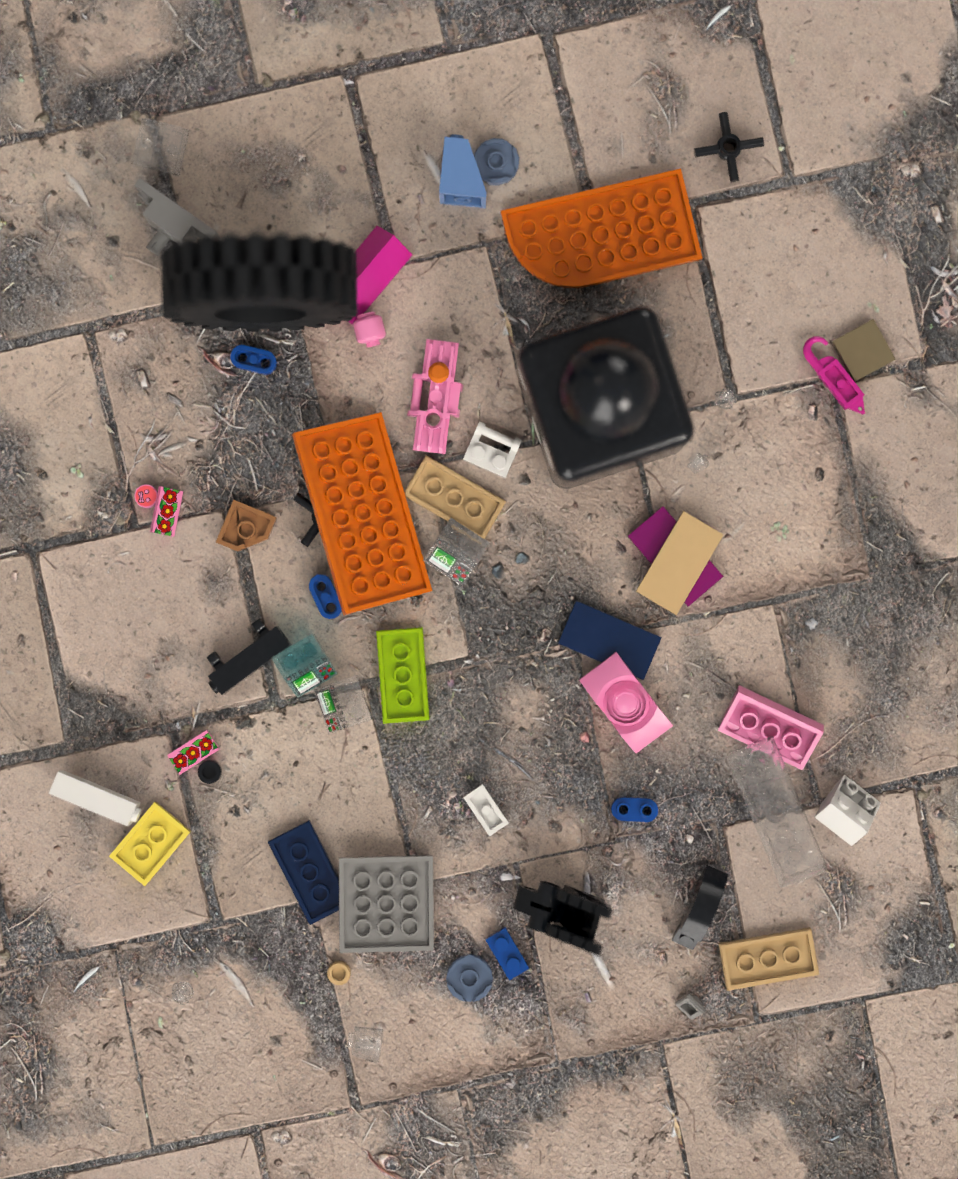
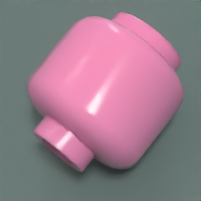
M375 312L358 315L357 320L353 323L357 342L366 344L367 348L380 345L379 340L386 336L383 319L381 316L375 315Z

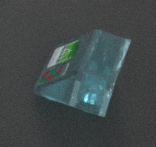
M315 634L309 635L272 657L282 677L297 698L338 674Z

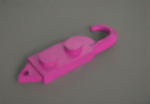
M820 336L809 338L803 346V354L816 371L817 376L844 410L849 409L864 415L863 396L865 394L839 361L831 356L818 360L811 351L814 343L820 342L827 345L828 342Z

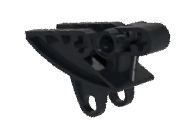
M540 881L538 890L519 885L513 909L530 916L528 928L545 933L549 937L596 956H600L603 947L599 941L594 939L600 917L611 919L613 908L604 903V899L568 885L560 888V886L546 881Z

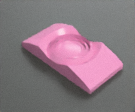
M617 652L579 679L594 702L604 712L635 753H638L673 726Z

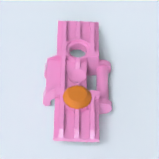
M426 339L422 374H412L414 383L411 407L407 413V416L417 417L413 450L446 453L450 415L459 417L460 392L463 391V384L454 382L459 343ZM423 381L431 382L427 411L420 410ZM438 415L440 417L438 425L430 426L426 422L428 416Z

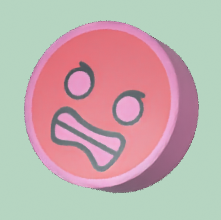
M141 485L135 491V501L143 508L154 507L158 491L151 485Z

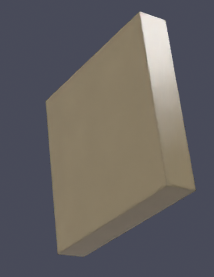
M874 319L832 341L835 350L854 382L896 360Z

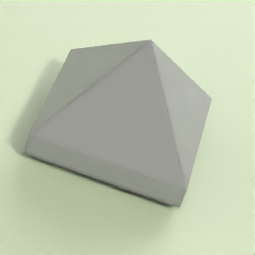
M688 994L675 1003L691 1020L706 1011L698 996Z

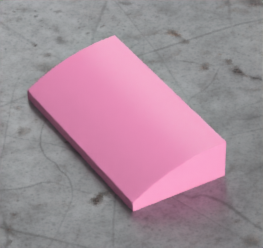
M739 685L724 714L718 731L803 770L824 733V725Z

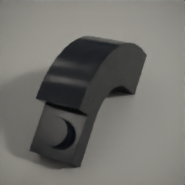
M706 865L697 880L692 901L684 918L675 930L672 941L691 950L695 948L698 942L702 941L720 904L728 874Z

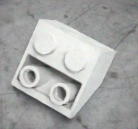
M843 775L822 801L815 818L852 846L868 833L881 803L846 775Z

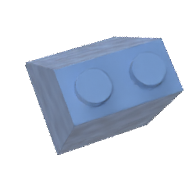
M457 134L445 137L439 188L440 204L486 208L487 192L469 140Z

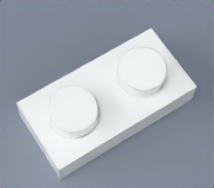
M483 784L463 797L489 836L509 824Z

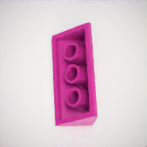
M379 226L373 229L355 251L357 256V316L367 311L413 256L393 234ZM357 316L352 317V320L348 322L353 325L354 321L357 320Z

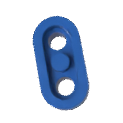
M238 345L231 351V362L239 369L268 375L273 373L277 367L276 357L270 351L246 345ZM242 354L247 355V359L244 362L239 361V357ZM267 359L270 361L268 367L261 365L263 360Z
M322 574L314 576L310 580L309 590L320 614L327 619L337 618L342 613V609L331 579ZM320 582H324L326 585L323 591H319L317 588ZM329 603H333L335 605V610L333 612H329L327 610V605Z
M619 797L613 801L611 812L620 821L650 822L657 817L658 806L649 798ZM622 805H626L628 808L624 814L619 812V807ZM645 806L651 808V812L648 815L642 812Z

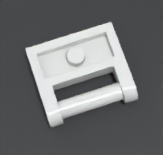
M479 421L463 460L506 478L522 440L517 437L513 439L486 427L485 423ZM481 435L511 447L509 454L480 442Z

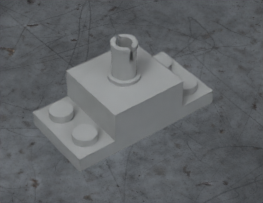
M141 178L135 183L134 186L139 191L137 195L148 205L143 216L150 225L158 230L151 242L146 246L155 255H160V252L169 240L181 244L182 240H196L199 238L198 240L200 241V237L209 235L221 239L215 230Z

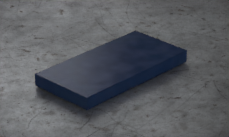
M576 601L558 644L599 662H603L617 652L636 678L644 680L662 637Z
M308 820L269 840L268 844L309 925L339 911V876L311 821Z

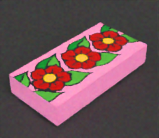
M159 486L150 532L171 537L175 536L183 491Z
M206 730L167 756L179 775L220 750L209 731Z

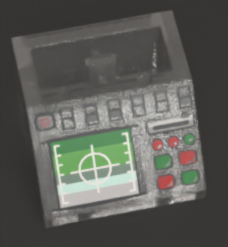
M450 518L423 561L462 586L490 543L453 518Z
M358 675L314 690L328 734L373 719Z

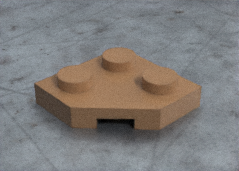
M233 499L216 543L238 552L269 539L277 517Z

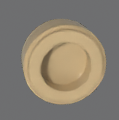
M340 960L333 962L327 971L329 981L334 985L345 984L351 976L350 966Z

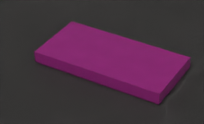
M662 506L627 537L649 563L652 564L676 524V520ZM710 560L684 602L687 607L724 577Z

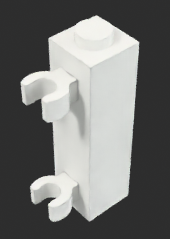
M64 770L57 772L49 794L126 826L131 825L132 822H137L142 810L139 809L141 802Z

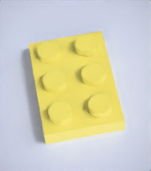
M154 802L109 857L142 885L146 886L191 833V830L160 804Z

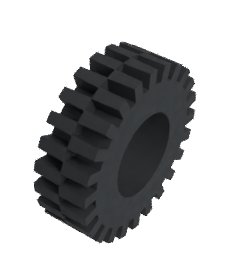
M235 233L223 234L222 239L210 235L200 237V241L186 239L182 240L181 244L173 243L168 246V249L162 250V315H164L165 319H171V322L184 323L185 326L190 327L202 325L203 329L223 327L224 331H235L243 328L249 332H258L259 329H269L270 331H282V328L304 330V326L321 328L325 327V324L337 325L341 321H350L352 317L357 316V256L355 249L346 247L345 243H332V240L327 238L312 240V236L309 235L288 238L287 233H275L272 237H262V233H249V237H240Z

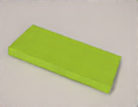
M423 627L376 631L383 724L430 720Z

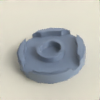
M492 138L486 140L478 147L474 154L482 181L489 185L508 183L515 177L519 169L517 149L504 139Z
M472 954L462 955L455 959L448 968L446 976L447 986L452 995L460 1001H479L491 989L493 981L492 970L487 961L480 956Z

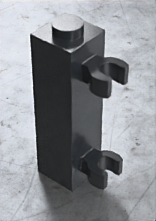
M259 618L252 623L261 636L254 643L225 664L217 652H213L206 657L216 669L208 675L211 680L208 683L216 694L218 692L221 695L226 694L292 646L279 626H275L269 631L263 620Z

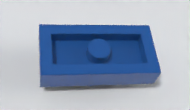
M506 927L485 938L509 980L529 969L527 962Z

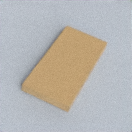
M427 455L404 492L409 500L482 542L506 503L505 500Z
M683 511L635 592L677 615L724 534Z
M810 927L718 943L727 991L819 975Z

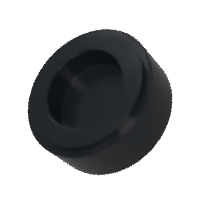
M207 760L198 768V777L206 784L217 782L222 775L220 764L214 760Z

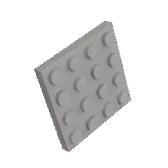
M432 855L339 857L340 953L434 950Z

